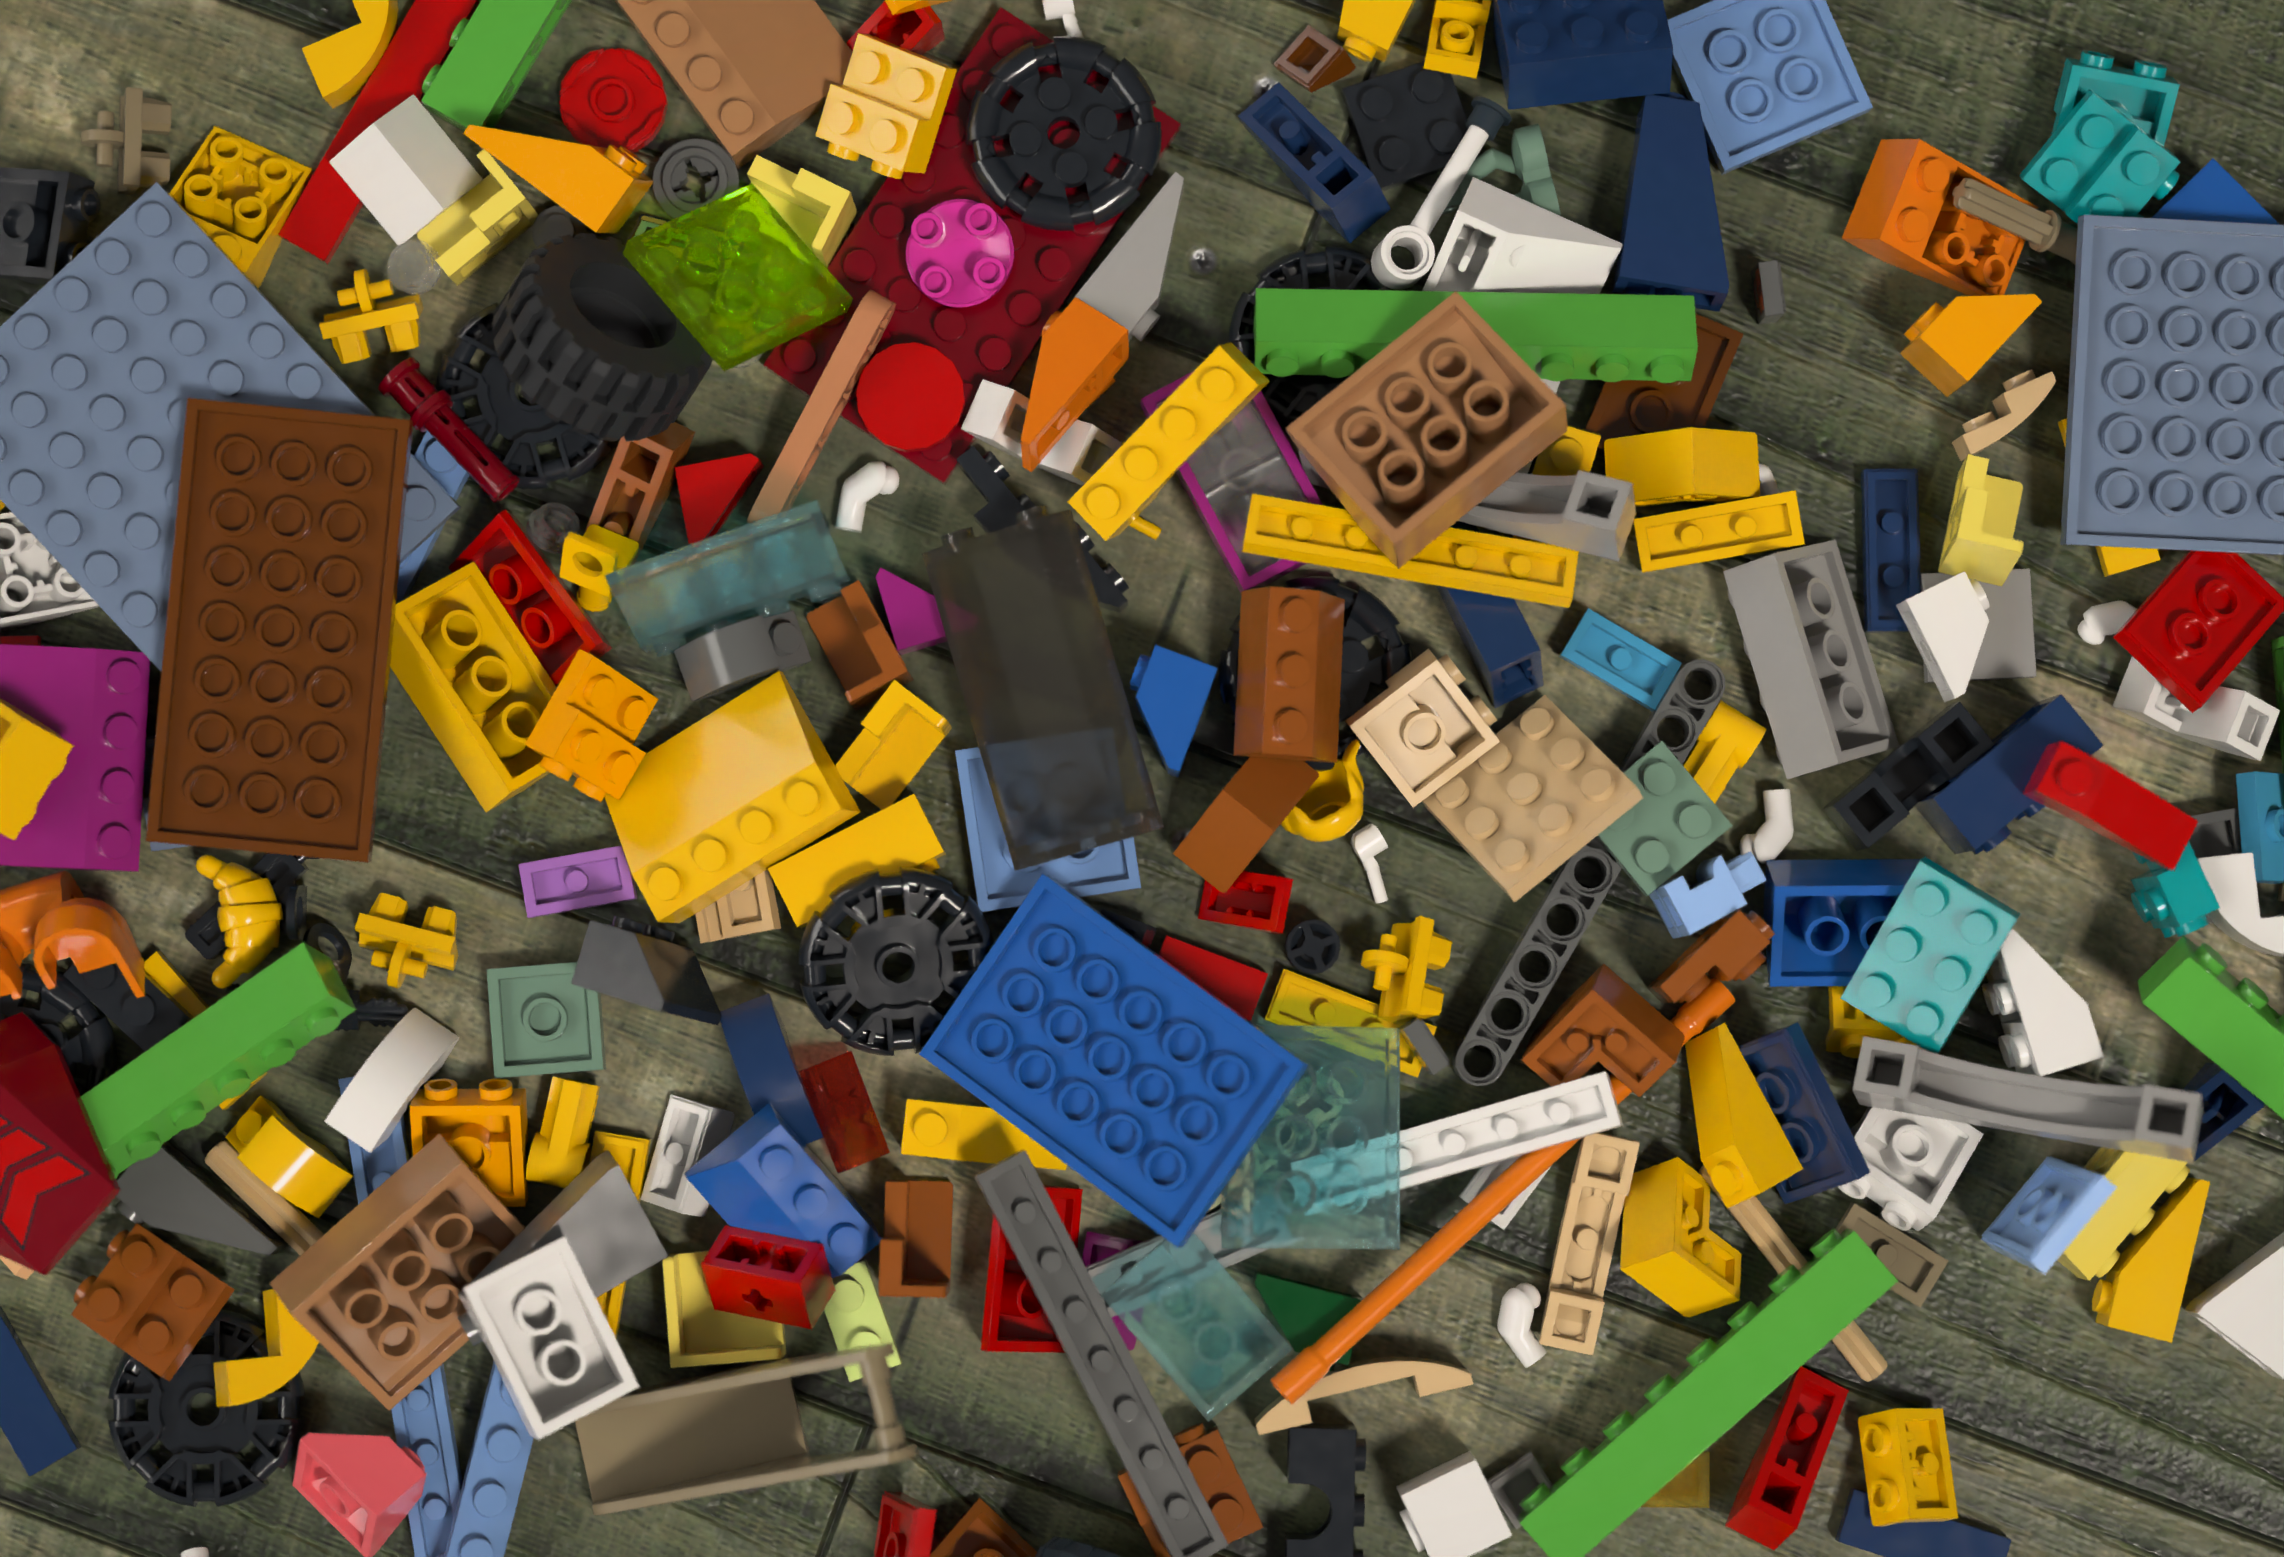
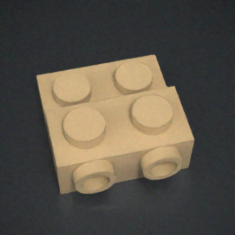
M1429 648L1385 682L1389 688L1346 720L1349 727L1413 808L1500 742L1489 728V726L1497 721L1496 717L1478 694L1469 701L1459 689L1458 685L1465 681L1466 678L1450 657L1445 654L1437 660Z

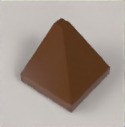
M1310 25L1303 30L1273 64L1277 70L1311 93L1351 74L1356 68L1344 48Z

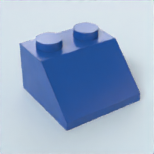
M1155 645L1151 657L1140 654L1129 685L1130 689L1137 691L1136 706L1167 773L1178 778L1215 680L1217 667Z

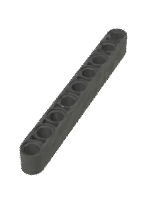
M1705 659L1693 660L1679 668L1658 706L1651 712L1621 763L1619 769L1622 772L1660 742L1657 736V726L1663 718L1675 719L1683 728L1684 736L1679 746L1667 747L1681 764L1684 763L1722 698L1726 687L1723 672L1714 662ZM1697 671L1703 673L1709 679L1711 691L1705 700H1696L1687 694L1684 681L1689 672ZM1597 837L1562 864L1456 1045L1452 1055V1068L1456 1076L1463 1082L1474 1086H1487L1495 1082L1502 1074L1621 871L1622 867ZM1582 858L1595 860L1602 870L1601 880L1594 888L1582 887L1575 879L1574 869L1576 863ZM1557 904L1567 906L1574 915L1575 923L1573 929L1564 936L1554 934L1547 925L1546 917L1548 911ZM1529 951L1540 953L1547 962L1545 976L1536 983L1526 981L1519 971L1520 959ZM1502 998L1514 1001L1520 1011L1518 1023L1509 1030L1498 1028L1491 1018L1493 1005ZM1475 1045L1485 1047L1492 1056L1491 1069L1481 1077L1471 1076L1464 1067L1463 1059L1465 1053Z

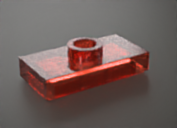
M852 1051L842 1053L799 1071L837 1174L890 1153Z

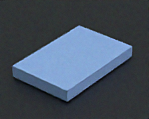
M2047 1156L1981 1235V1240L1994 1251L2045 1274L2117 1187L2099 1173L2052 1156Z

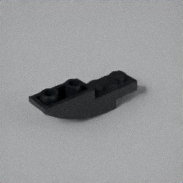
M972 446L956 459L959 468L988 502L986 506L974 515L975 521L1018 564L1042 581L1067 595L1094 606L1116 612H1121L1128 606V600L1123 595L1129 589L1128 584L1110 563L1101 568L1094 560L1089 551L1095 547V544L1076 521L1067 527L1063 520L1057 517L1042 530L1037 523L1044 516L1025 493L1016 498L1007 488L1003 481L1010 475L991 451L981 456L976 448Z

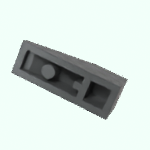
M168 1140L162 1144L161 1149L156 1154L147 1159L138 1160L128 1167L117 1180L121 1191L116 1195L120 1199L116 1207L135 1224L138 1223L142 1226L146 1222L152 1227L269 1256L281 1253L288 1245Z

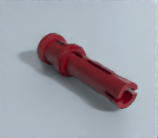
M409 357L399 363L379 384L378 390L384 397L392 396L411 416L410 420L413 421L415 430H420L421 432L428 430L455 461L491 497L494 503H498L507 497L517 487L520 479L498 459L451 409L453 406L451 396L445 390L438 391L419 371L420 363L414 357Z

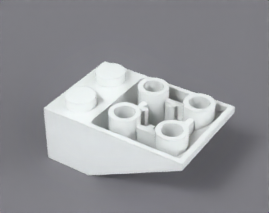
M1473 177L1422 291L1600 294L1623 244Z
M12 512L0 514V633L100 607Z
M2012 929L1986 973L1988 983L1982 985L1988 1010L1991 1015H1999L2005 1035L1999 1036L1998 1041L2007 1067L2015 1066L2016 1072L2043 1076L2104 1057L2088 1004Z

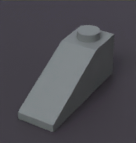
M1176 171L1075 296L1128 329L1129 341L1133 336L1142 341L1160 318V315L1154 310L1159 305L1184 186V178Z

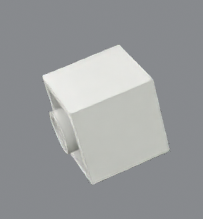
M1470 1451L1396 1486L1406 1509L1399 1512L1417 1551L1421 1552L1426 1549L1429 1557H1469L1512 1536L1485 1477Z

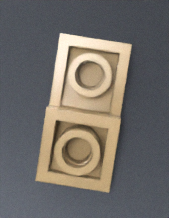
M2031 369L2003 382L2002 384L2006 392L1992 400L1999 419L1996 420L1992 411L1962 424L1966 434L1961 435L1952 442L1960 461L1965 460L1968 454L1975 455L2021 424L2039 406L2054 386L2056 379L2053 372L2051 371L2036 378Z

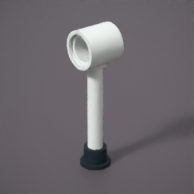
M1481 96L1474 97L1471 103L1474 110L1465 123L1468 130L1410 226L1405 225L1393 229L1376 246L1372 254L1371 266L1376 279L1382 285L1394 290L1407 289L1416 284L1431 268L1435 258L1434 245L1429 237L1431 231L1486 140L1492 141L1501 126L1509 125L1512 120L1511 115L1494 101ZM1402 246L1410 250L1415 259L1414 269L1404 270L1396 266L1391 258V248Z

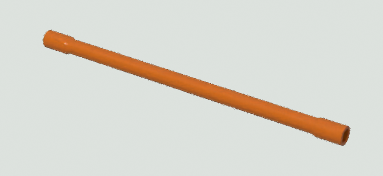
M1712 978L1710 984L1691 1002H1686L1681 1006L1675 1017L1670 1020L1685 1035L1682 1046L1693 1036L1702 1033L1736 1002L1732 993L1718 979ZM1611 1074L1609 1078L1617 1105H1619L1633 1091ZM1581 1138L1521 1155L1312 1346L1303 1349L1270 1379L1275 1389L1289 1404L1293 1405L1328 1373L1330 1367Z

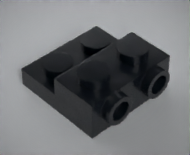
M0 167V278L23 280L34 285H46L88 246L86 238L89 222L94 221L100 211V198L94 190V181L67 171Z

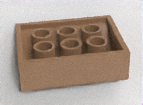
M614 0L738 169L824 108L830 85H843L852 55L851 49L815 0Z
M1455 291L1286 428V431L1362 531L1399 569L1567 432L1566 404Z
M438 1134L273 1279L270 1284L289 1313L390 1411L469 1341L457 1318L466 1313L458 1294L526 1227L456 1150Z

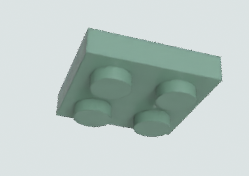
M1663 741L1656 744L1623 772L1637 786L1643 799L1596 836L1645 896L1650 895L1733 826Z
M577 962L486 969L494 1078L606 1069L601 993L571 984Z

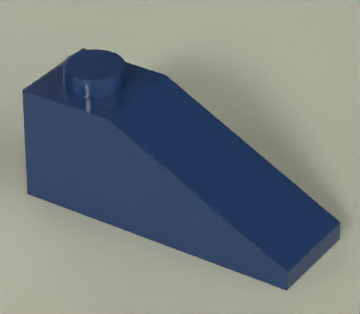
M1279 82L1238 115L1240 122L1315 210L1349 244L1391 210L1375 175Z

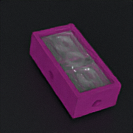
M1194 371L1141 399V409L1145 417L1148 419ZM1260 391L1229 423L1203 444L1176 472L1240 593L1245 590L1263 588L1308 564L1242 552L1252 493L1322 505L1270 406Z

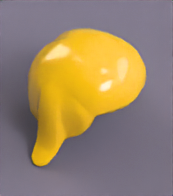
M1358 739L1348 745L1342 758L1337 759V763H1334L1333 769L1318 772L1319 777L1281 823L1284 830L1309 841L1326 842L1343 837L1357 825L1363 815L1364 792L1363 778L1356 760L1360 747Z

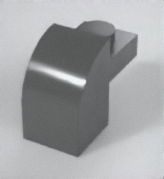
M794 610L765 618L760 615L705 634L674 650L692 702L734 691L757 678L772 675L778 671L783 672L798 668L812 661Z

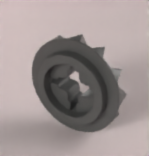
M704 139L684 140L668 148L659 158L653 173L654 194L659 205L670 218L689 226L714 223L732 208L733 202L740 190L738 170L728 153L718 144ZM691 162L694 170L697 169L701 176L710 175L712 177L717 175L711 178L712 181L705 184L706 194L704 196L706 201L703 203L692 190L685 192L680 190L682 185L689 182L687 163Z

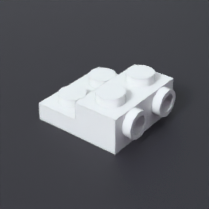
M1868 1106L1861 1120L1850 1131L1870 1173L1856 1181L1838 1186V1188L1846 1195L1856 1199H1864L1867 1196L1883 1207L1882 1217L1893 1227L1900 1230H1910L1913 1228L1916 1231H1920L1936 1218L1981 1140L1983 1133L1967 1123Z

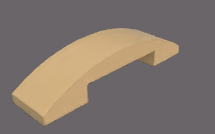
M1596 1133L1582 1138L1565 1203L1549 1278L1539 1336V1344L1588 1355H1593L1605 1304L1603 1296L1625 1196L1629 1195L1640 1142L1637 1140L1604 1133Z
M1382 1357L1351 1362L1349 1365L1344 1364L1335 1367L1334 1371H1328L1323 1378L1293 1405L1289 1404L1280 1395L1254 1420L1258 1435L1312 1423L1307 1402L1309 1400L1410 1376L1413 1377L1416 1393L1419 1397L1473 1385L1472 1376L1465 1368L1428 1358Z

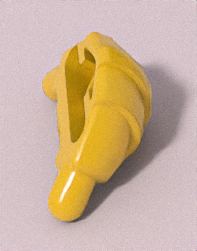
M206 854L198 858L196 869L201 875L213 880V886L219 890L218 897L221 907H218L217 918L221 931L225 932L224 940L228 948L223 954L225 961L212 973V982L216 987L223 989L229 987L243 973L248 974L252 972L274 948L279 947L280 921L284 920L281 903L277 902L269 878H262L252 870L237 863H226L212 855Z

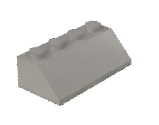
M1836 540L1773 553L1723 571L1728 587V598L1735 609L1744 639V650L1751 661L1760 691V702L1767 713L1776 743V754L1783 765L1787 780L1898 747L1899 743Z

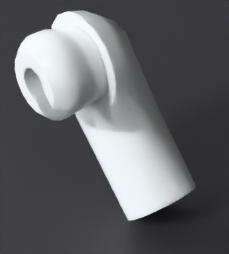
M2120 600L2091 606L2083 614L2084 620L2078 625V634L2089 644H2101L2106 635L2116 634L2137 608Z

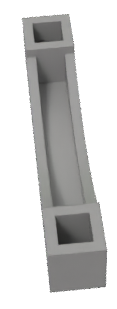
M1299 450L1298 453L1302 467L1311 484L1330 489L1305 455ZM1581 470L1574 476L1515 473L1458 521L1620 561L1636 515L1633 485L1630 482Z
M1864 1036L1853 1085V1092L1859 1105L2194 1163L2203 1113L2202 1095L2198 1093L2146 1084L2143 1087L2116 1086L2035 1076L1947 1057L1920 1049L1917 1045Z

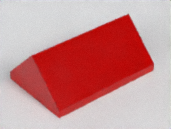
M507 510L498 513L448 567L453 573L471 562H475L556 687L560 684L579 649L598 659L612 649V646L584 608L579 605L573 593L561 577H559V574L519 520Z
M1043 1185L1077 1250L1083 1189ZM993 1214L980 1350L987 1352L1065 1353Z

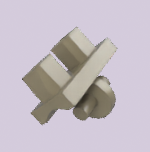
M125 88V95L120 97L119 131L114 130V113L99 111L97 129L81 132V144L97 148L96 166L113 167V149H118L117 194L134 195L139 187H152L156 182L163 186L170 179V154L141 151L142 133L168 135L170 133L172 105L171 103L152 98H143V88Z

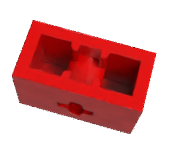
M725 1225L701 1263L714 1310L812 1330L835 1292L824 1245L820 1243Z

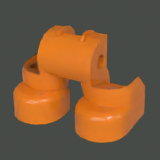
M64 870L0 889V997L11 995L14 1000L22 998L23 975L20 966L22 960L31 954L32 949H34V962L37 972L48 990L56 988L57 961L70 957L80 974L117 963L136 998L145 996V962L126 920L114 907L106 902L89 897L84 898L79 886L69 872Z

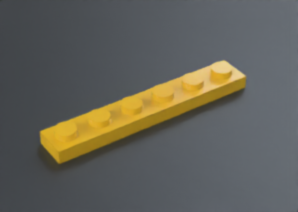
M1253 493L1242 552L1565 608L1570 607L1573 598L1579 551L1555 545L1449 527L1398 569L1362 531L1346 509Z

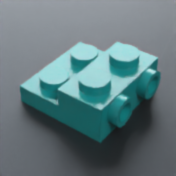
M2082 50L2080 60L2066 57L2054 106L2056 118L2052 134L2090 89L2164 146L2180 86L2173 77L2165 76L2167 66L2143 60H2135L2133 69L2112 66L2113 56L2089 50Z
M2089 89L2019 176L2024 182L2064 211L2077 224L2078 217L2082 215L2144 218L2139 214V211L2149 199L2154 196L2157 200H2161L2177 183L2179 173L2174 169L2181 161L2166 147Z
M2189 841L2174 871H2170L2132 851L2140 864L2147 863L2150 871L2131 879L2136 890L2131 893V900L2143 922L2147 923L2150 921L2154 929L2160 928L2164 938L2176 934L2178 937H2181L2209 924L2205 915L2219 909L2220 906Z

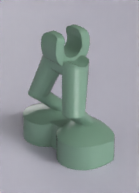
M1539 124L1514 129L1511 141L1512 156L1493 148L1478 155L1442 215L1458 211L1473 177L1482 180L1495 169H1500L1516 174L1523 181L1521 191L1514 194L1515 196L1561 216Z

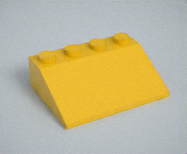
M782 671L774 673L646 753L620 800L607 794L605 795V800L631 874L657 922L665 923L683 922L763 871H766L769 867L779 863L861 812Z

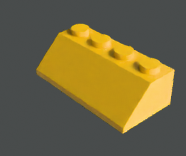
M471 562L397 603L390 668L484 811L487 813L550 774V772L539 766L543 756L527 747L525 743L557 687L475 562Z

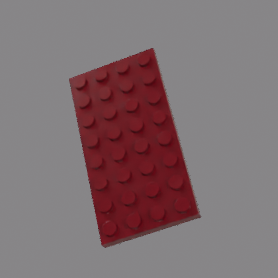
M1000 7L955 75L926 172H903L901 179L887 177L763 364L765 369L810 397L853 314L868 291L873 290L896 303L891 320L869 362L875 354L894 344L917 342L938 349L954 363L963 380L965 407L962 417L951 435L944 442L929 450L903 452L893 449L878 441L868 432L858 413L856 389L859 380L839 417L943 485L947 483L957 468L958 463L956 459L964 454L976 439V437L962 430L961 427L982 379L1010 388L1041 341L1042 330L1047 320L1053 313L1062 309L1128 209L1127 207L1117 216L1096 226L1094 221L1073 225V231L1046 230L1021 222L1022 216L1007 206L1002 210L990 199L979 184L971 167V164L975 162L972 145L966 144L965 131L967 115L975 91L983 90L990 79L987 72L1011 51L1029 42L1033 43V47L1054 42L1002 7ZM1059 64L1038 68L1041 83L1051 77L1062 78ZM1093 71L1086 84L1102 94L1109 79ZM1008 90L1000 105L1013 113L1022 98ZM1152 105L1155 121L1161 122L1162 128L1159 162L1181 129V123ZM1131 111L1116 114L1118 131L1134 127ZM1068 121L1055 123L1048 132L1049 141L1055 147L1061 149L1070 148L1075 145L1080 136L1078 128ZM1009 138L993 142L996 157L999 156L1001 158L1013 155ZM1114 156L1113 161L1105 172L1119 178L1127 164ZM1146 175L1141 185L1137 189L1138 192L1140 191V189L1142 188V186L1144 185L1149 176ZM1026 176L1019 189L1034 197L1042 186ZM1086 184L1074 188H1065L1069 204L1089 200ZM955 199L973 200L990 206L1006 223L1014 244L1012 270L1002 288L988 300L974 306L962 308L939 304L923 294L912 280L906 262V246L914 219L939 203Z

